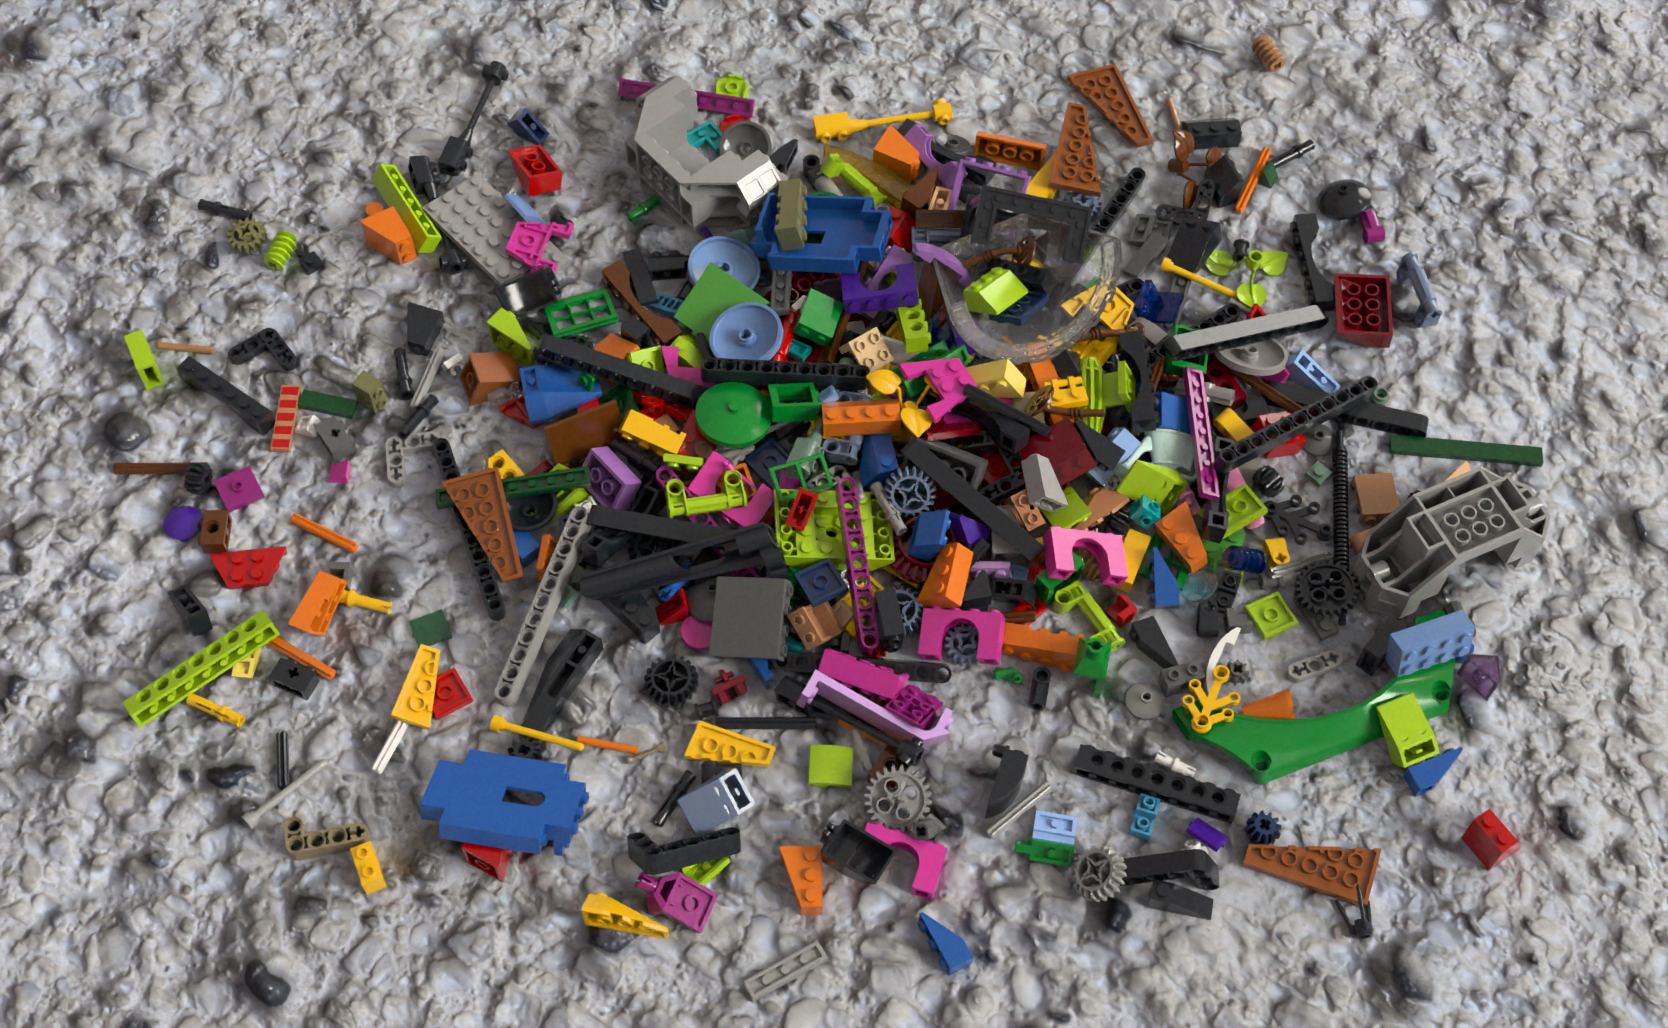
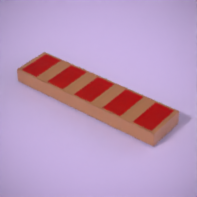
M281 386L270 447L271 452L291 453L299 408L297 404L302 390L301 386Z

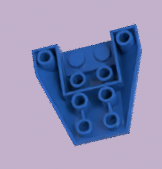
M537 364L520 368L530 424L550 421L601 396L600 380H596L593 390L588 392L578 381L579 371L558 364Z

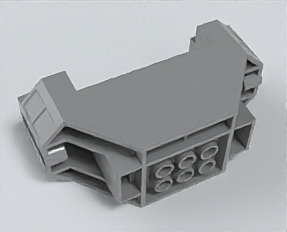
M673 74L636 98L637 106L635 113L638 115L639 123L636 134L624 141L627 164L638 174L639 186L651 197L657 195L661 202L660 206L683 228H702L704 226L707 228L751 227L759 221L758 216L762 212L763 201L766 200L768 193H776L777 202L779 203V181L788 180L784 173L777 170L770 161V158L759 149L743 160L739 155H735L729 150L710 163L706 157L699 153L696 147H692L688 143L687 132L693 130V120L698 118L697 94L691 89L690 84L686 80L684 81L680 76Z
M1481 466L1413 494L1367 533L1353 568V576H1357V583H1360L1359 599L1369 614L1377 612L1400 619L1416 612L1422 600L1438 594L1452 567L1493 549H1495L1505 565L1511 562L1516 569L1532 562L1546 538L1551 516L1543 506L1541 499L1534 494L1529 485L1513 481L1509 475L1501 477Z

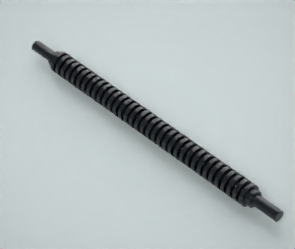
M1338 430L1336 431V446L1332 451L1333 562L1336 565L1339 561L1341 568L1347 565L1348 572L1350 571L1348 451L1344 446V432ZM1341 612V617L1338 618V625L1340 626L1346 625V614Z

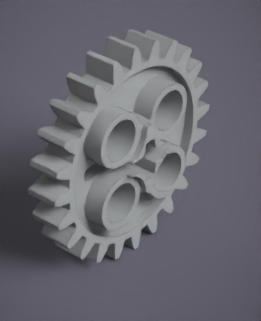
M892 764L890 771L885 766L883 774L880 771H876L878 778L871 777L870 780L873 785L867 784L866 786L871 792H865L864 794L865 797L870 798L864 804L871 806L867 809V813H874L871 820L878 818V823H884L887 829L890 826L893 829L900 827L901 831L904 832L905 826H908L912 830V823L920 822L919 818L924 820L926 816L923 812H930V808L926 805L932 804V800L926 798L931 796L932 792L925 791L929 788V783L923 784L925 776L918 778V770L911 773V766L904 770L903 764L900 765L899 769H896L895 765ZM893 780L897 782L898 787L889 789L886 783ZM905 781L906 785L901 795L902 800H899L894 815H891L890 812L893 808L895 797L899 793L902 782ZM914 788L917 791V795L909 797L906 794V790ZM884 799L888 800L890 806L882 808L879 802ZM906 807L910 813L907 816H902L898 810Z

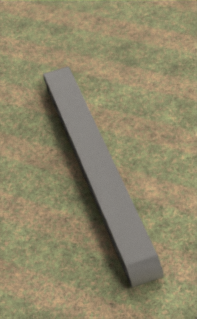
M583 506L575 507L569 515L495 687V696L506 707L513 706L519 699L581 553V543L587 539L592 527L588 525L589 513Z

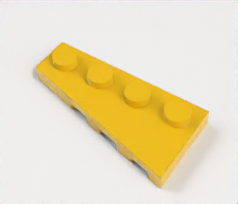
M423 644L420 645L391 713V718L430 731L440 650Z
M699 720L684 754V759L716 761L728 764L741 763V765L768 768L776 747Z

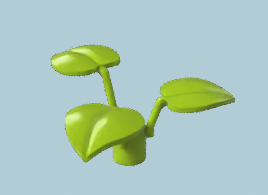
M1214 250L1204 264L1212 274L1226 276L1229 270H1234L1245 262L1247 269L1252 271L1249 284L1243 283L1237 288V298L1249 308H1252L1255 303L1261 307L1266 300V290L1261 284H1253L1255 272L1259 268L1263 269V272L1269 276L1282 274L1286 266L1288 253L1252 250L1248 257L1244 256L1240 262L1233 266L1234 260L1228 252Z

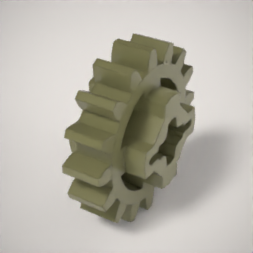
M246 218L243 222L239 219L238 224L232 223L233 228H228V243L234 251L238 249L239 253H242L245 250L246 254H248L249 250L256 252L255 248L261 249V243L266 244L265 238H268L266 228L262 225L261 221L256 222L255 218L251 221Z

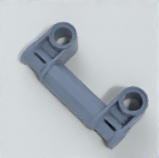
M911 226L912 258L916 262L924 261L923 258L915 254L914 243H946L948 240L958 243L961 228H915ZM977 243L976 251L981 255L983 244Z
M1416 252L1407 253L1402 257L1397 269V281L1399 284L1412 283L1419 299L1420 305L1415 313L1416 326L1423 328L1437 325L1442 315V310L1438 308L1437 299L1423 266L1418 262V254Z
M841 391L837 393L839 399L835 402L861 401L863 399L873 400V398L867 393ZM864 435L846 436V440L826 439L823 443L826 461L849 466L856 465L858 461L857 454L861 450Z

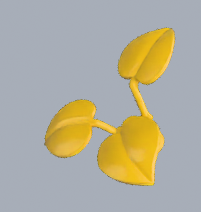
M876 370L866 376L871 386L882 394H893L897 390L901 408V422L904 423L913 435L919 438L931 426L932 419L927 411L918 409V405L930 388L937 393L926 375L924 376V381L928 385L916 404L912 401L902 403L901 388L898 386L901 383V378L896 373L890 370Z

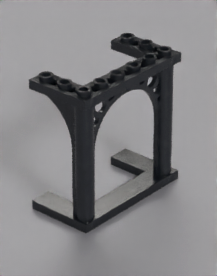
M982 185L980 194H968L958 245L971 251H976L977 243L990 245L994 221L999 219L1052 230L1045 266L1063 269L1065 261L1082 264L1093 208Z

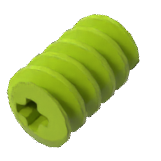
M278 231L273 242L270 244V248H268L267 253L264 255V263L274 270L283 271L287 260L290 259V255L293 253V249L297 246L295 243L296 237L288 231Z

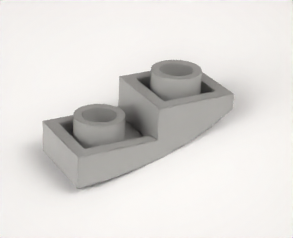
M1138 317L1127 326L1128 328L1137 322L1143 324L1145 327L1143 338H1146L1147 343L1153 348L1164 341L1168 335L1160 327L1142 317Z

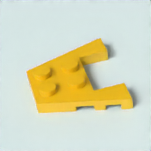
M1107 279L1063 304L1060 309L1073 319L1085 307L1107 329H1124L1131 315L1134 303ZM1106 337L1102 342L1114 343L1117 348L1119 337Z

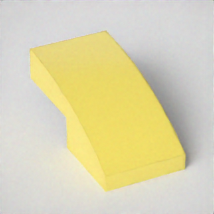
M261 648L234 665L231 676L252 679L256 671Z

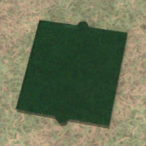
M442 609L409 621L413 632L412 637L415 638L418 648L421 644L432 646L453 638L448 627L450 625L449 621H446Z

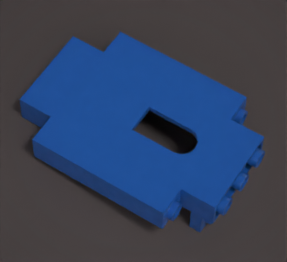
M768 193L766 200L763 201V209L759 213L757 225L754 226V238L751 239L750 246L754 251L755 257H767L771 270L856 274L860 261L882 262L893 221L890 210L875 209L873 197L805 196L807 211H804V215L807 217V226H804V230H806V233L824 234L822 243H804V248L786 251L782 250L775 232V225H777L776 215L778 214L776 193Z
M470 749L464 764L439 760L420 803L421 819L439 822V837L441 839L540 854L542 847L546 846L549 839L554 840V855L563 856L565 848H569L573 835L577 834L578 820H582L584 813L583 805L588 803L589 792H586V783L570 781V774L567 773L566 764ZM507 789L540 794L545 798V801L538 806L502 800Z

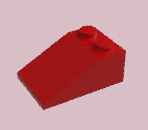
M541 144L508 150V155L521 187L528 196L561 190L562 171Z

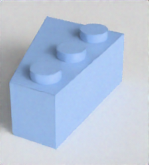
M1114 427L1106 437L1126 451L1118 462L1121 464L1141 444L1124 427ZM1096 467L1086 474L1099 486H1104L1115 473L1113 470L1105 472Z

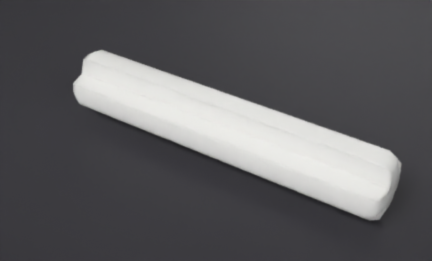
M397 720L371 767L373 772L377 774L383 772L409 725L408 723Z

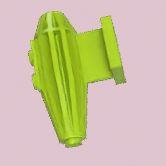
M1082 358L1080 360L1081 373L1076 376H1081L1082 384H1077L1076 387L1084 386L1089 402L1088 405L1080 407L1082 409H1104L1106 414V408L1125 405L1130 413V406L1136 399V379L1126 361L1118 362V372L1104 374L1096 358ZM1105 414L1104 417H1082L1079 420L1101 434Z

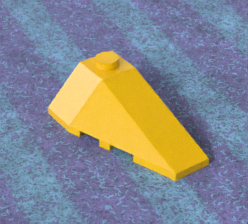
M604 893L589 894L582 906L581 911L585 925L669 940L668 928L608 897Z

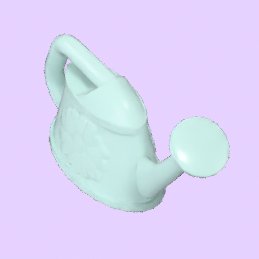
M1156 428V431L1144 432V439L1128 460L1123 464L1118 463L1113 470L1117 477L1123 479L1134 461L1144 452H1150L1152 464L1178 470L1187 483H1192L1196 479V471L1193 476H1189L1194 459L1191 435Z

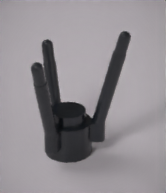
M1357 884L1356 889L1361 919L1355 920V924L1352 925L1339 900H1335V903L1349 927L1350 935L1355 934L1356 939H1365L1373 936L1370 901H1368L1365 914L1361 887Z

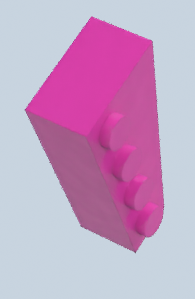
M825 649L818 669L819 672L831 679L842 681L841 684L846 687L853 688L854 685L860 688V692L869 695L872 692L879 694L878 698L889 702L906 687L909 674L902 673L897 675L894 674L891 668L882 666L877 668L873 662L862 659L858 661L854 656L833 649Z

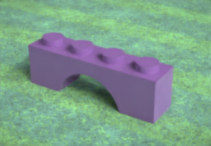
M915 124L904 138L919 152V161L928 167L927 170H932L936 165L939 166V183L944 188L953 189L959 167L958 162L951 161L946 164L938 162L933 157L930 148L933 136L921 124Z
M895 244L892 247L888 246L884 252L886 257L882 262L877 263L874 268L876 273L872 278L869 277L864 287L868 290L878 291L881 279L887 273L896 271L895 265L908 264L913 256ZM879 310L864 313L874 319Z

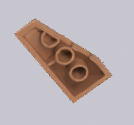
M1108 486L1092 488L1087 492L1089 495L1082 500L1092 514L1088 516L1086 521L1071 526V529L1076 528L1082 531H1089V528L1104 521V517L1110 513L1114 514L1130 501L1129 498Z

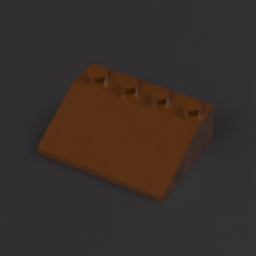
M615 399L544 427L549 457L554 467L558 463L570 469L582 466L591 448L608 446L613 453L618 452L611 448L612 441L617 437L628 444V441L621 437L622 434L617 432L622 419Z

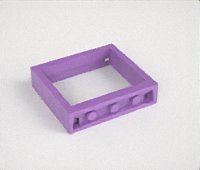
M966 157L965 160L960 159L948 210L956 209L966 166L1024 180L1021 193L1024 194L1028 192L1031 176H1028V172L1023 170H1017V173L1012 172L1010 167L1000 165V168L993 167V163L983 161L982 164L976 163V159ZM993 228L992 232L1015 240L1018 228H1012L1011 231Z

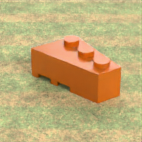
M319 570L288 624L311 634L325 636L348 581Z
M779 846V856L784 865L800 914L822 915V857L820 853L822 847Z

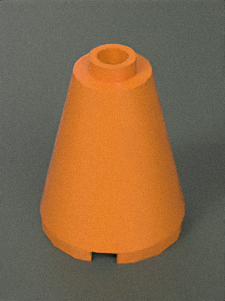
M1289 689L1243 705L1242 710L1238 711L1239 714L1257 718L1295 719Z

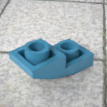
M1143 793L1140 794L1129 835L1149 841L1161 799Z

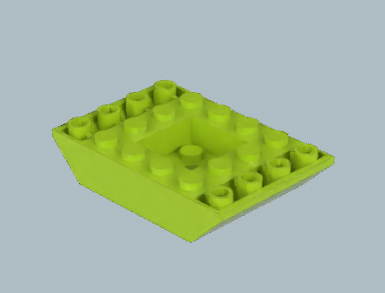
M774 489L775 532L786 565L793 569L795 566L799 569H805L830 558L837 570H847L835 491L819 490L813 492L818 495L815 509L804 531L785 524L795 498L779 502ZM780 489L782 496L799 491L798 489ZM864 492V499L859 501L868 568L869 571H873L895 561L892 525L886 521V515L872 492ZM844 504L847 510H853L850 504ZM847 523L848 528L856 529L853 523ZM832 531L836 536L829 537L826 532ZM850 542V546L852 548H858V544L856 542ZM852 562L856 568H861L860 562Z

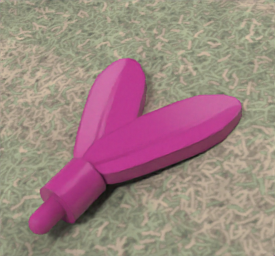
M722 461L727 471L736 470L735 466L730 462ZM741 474L742 482L744 484H749L754 489L757 488L751 481H749L745 476Z

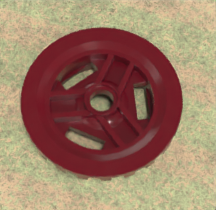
M918 512L914 518L908 515L907 518L904 517L902 519L908 529L906 533L911 529L913 530L914 521L919 516ZM949 526L945 535L950 542L946 544L958 542L964 546L965 543L957 540ZM892 527L895 561L890 566L903 579L915 584L924 585L934 563L919 562L926 560L908 555L911 537L907 544L902 542L901 540L906 533L897 536ZM938 555L934 556L930 561H936Z

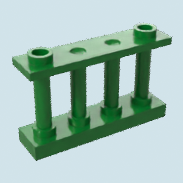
M942 339L930 346L927 352H921L904 363L959 358L963 365L971 362V359L964 344H960L949 351L945 340ZM899 366L891 370L901 378V383L898 386L901 387L903 385L909 398L922 392L928 385L924 381L925 375L907 381Z

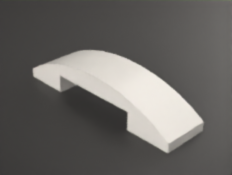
M1236 627L1227 633L1211 654L1203 684V691L1207 697L1214 682L1213 670L1218 663L1222 651L1231 653L1241 628Z

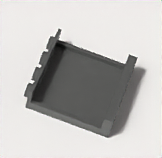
M717 576L709 656L716 659L729 657L770 659L784 662V657L787 655L786 637L789 635L788 615L791 614L790 597L793 595L792 582L779 578Z

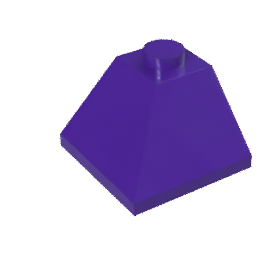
M950 512L948 518L951 520L950 527L957 540L965 543L964 547L973 549L981 539L987 541L991 527Z

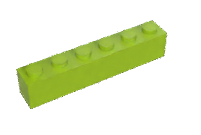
M380 164L372 178L373 183L389 207L394 206L410 232L417 252L433 253L442 238L428 215L422 210V206L396 166Z

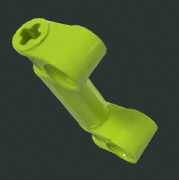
M838 153L829 154L820 168L823 174L830 178L841 176L863 195L862 197H873L875 206L877 204H887L888 196H884L874 184L848 162H844Z
M736 470L726 472L722 483L724 493L686 499L683 483L678 479L669 480L665 489L668 517L672 519L673 516L679 515L690 516L730 510L731 507L737 506L747 507V496L741 474ZM734 479L737 483L730 484L727 480ZM677 488L679 492L672 493L669 489Z
M1076 580L1056 592L1052 604L1053 610L1058 614H1065L1078 607L1097 632L1090 639L1098 638L1103 642L1112 643L1110 653L1120 649L1125 644V639L1118 635L1115 631V626L1092 598L1091 594L1084 590L1080 580Z

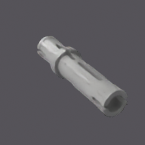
M881 482L872 484L870 490L884 511L886 521L892 525L897 536L906 533L908 529L900 517L901 514L891 504V500L885 498L884 495L887 493L884 491Z

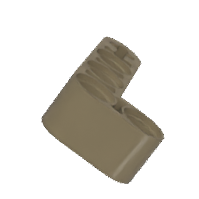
M291 816L285 820L283 826L285 847L291 858L296 861L351 851L350 848L372 840L367 826L363 823H354L307 833L302 820L297 816ZM300 826L298 830L291 831L293 827ZM344 837L341 842H335L337 838ZM323 841L320 846L314 847L316 842ZM301 845L299 850L293 851L294 847Z

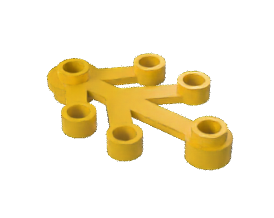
M1218 665L1214 668L1212 675L1214 682L1208 697L1201 688V682L1198 679L1189 681V691L1196 694L1203 707L1201 713L1194 704L1195 699L1193 696L1185 695L1182 699V706L1188 709L1193 717L1191 726L1198 733H1206L1211 729L1212 724L1220 721L1231 722L1234 718V711L1230 708H1225L1221 713L1209 716L1212 710L1229 704L1237 706L1240 703V695L1237 692H1231L1228 696L1216 700L1222 683L1229 679L1230 671L1224 665Z

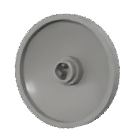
M1275 339L1214 352L1217 359L1229 368L1256 376L1277 374L1285 368L1288 360L1286 349Z

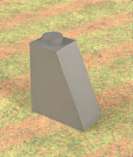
M1032 454L1027 459L1021 461L1029 504L1051 513L1068 506V502L1048 458L1039 454Z

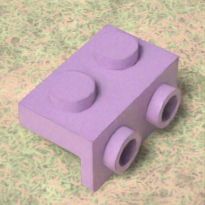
M980 561L979 563L976 562L970 569L972 580L976 579L982 569L986 571L989 581H992V577L1011 579L1012 576L1011 562Z

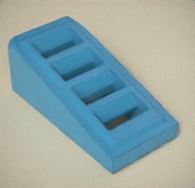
M657 292V299H661L658 304H650L648 307L678 322L679 320L674 318V315L684 300Z

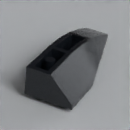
M570 629L547 660L521 726L544 732L603 651L602 638L585 629Z

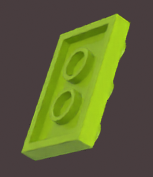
M664 453L663 457L665 465L674 471H681V468H686L690 473H699L705 464L704 459L667 453Z
M1246 483L1226 494L1228 526L1223 539L1268 513L1267 507ZM1204 508L1197 511V516L1201 521H1203Z

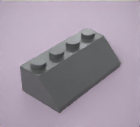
M915 435L911 436V438L917 439L977 490L984 478L988 460L938 440L927 441L922 436L919 438ZM905 456L901 468L902 472L905 471V466H908L909 470L916 466V472H918L920 468ZM934 480V484H933V485H935L936 487H938V488H940V489L945 490L941 485H939V484Z

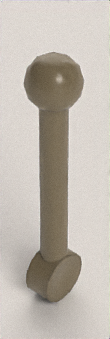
M660 744L658 748L634 757L627 756L625 762L626 764H631L633 761L657 752L664 753L666 746Z

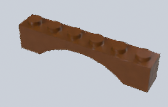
M620 260L601 270L603 285L611 290L616 300H620L626 312H630L633 317L649 328L650 336L656 346L661 345V349L662 346H670L678 336H682V331L671 319L657 316L638 303L631 291L630 271Z

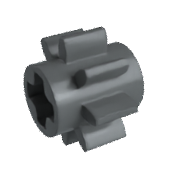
M1238 659L1233 663L1229 661L1227 668L1230 674L1226 682H1231L1234 686L1240 682L1244 684L1245 677L1249 675V671L1245 670L1247 664L1239 662Z

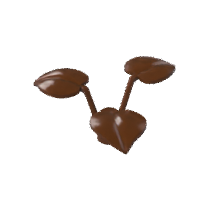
M1175 130L1172 133L1174 136L1176 158L1169 160L1168 170L1188 180L1184 188L1183 208L1193 210L1199 185H1196L1195 180L1183 173L1188 171L1189 166H1207L1206 170H1208L1223 154L1218 147H1211L1206 153L1207 163H1189L1186 159L1190 157L1189 153L1194 150V138L1187 131Z

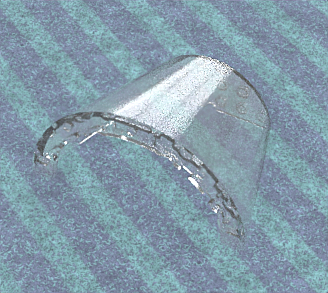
M1022 213L995 224L990 245L970 242L972 235L970 234L940 247L954 255L962 263V261L981 255L983 251L1013 247L1026 236L1032 237L1036 243V251L1030 265L1049 269L1057 284L1049 297V301L1022 326L998 323L997 321L989 320V314L968 311L963 291L967 287L958 282L954 270L936 258L933 259V263L950 320L960 337L972 349L983 356L997 361L1008 358L1011 363L1022 365L1023 362H1030L1032 364L1056 357L1065 349L1069 350L1075 346V342L1082 337L1084 339L1089 334V330L1101 320L1099 317L1107 304L1111 303L1116 292V282L1121 274L1119 272V263H1122L1120 239L1089 229L1082 264L1062 261L1070 223ZM1026 240L1024 244L1029 247V242ZM1012 254L997 256L995 258L1011 261ZM984 261L966 268L972 283L983 276L981 270L985 264Z

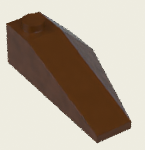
M936 258L930 263L924 260L918 284L919 298H921L922 302L921 310L924 309L925 321H927L928 327L929 321L945 300L948 299L953 288L959 283L956 272Z

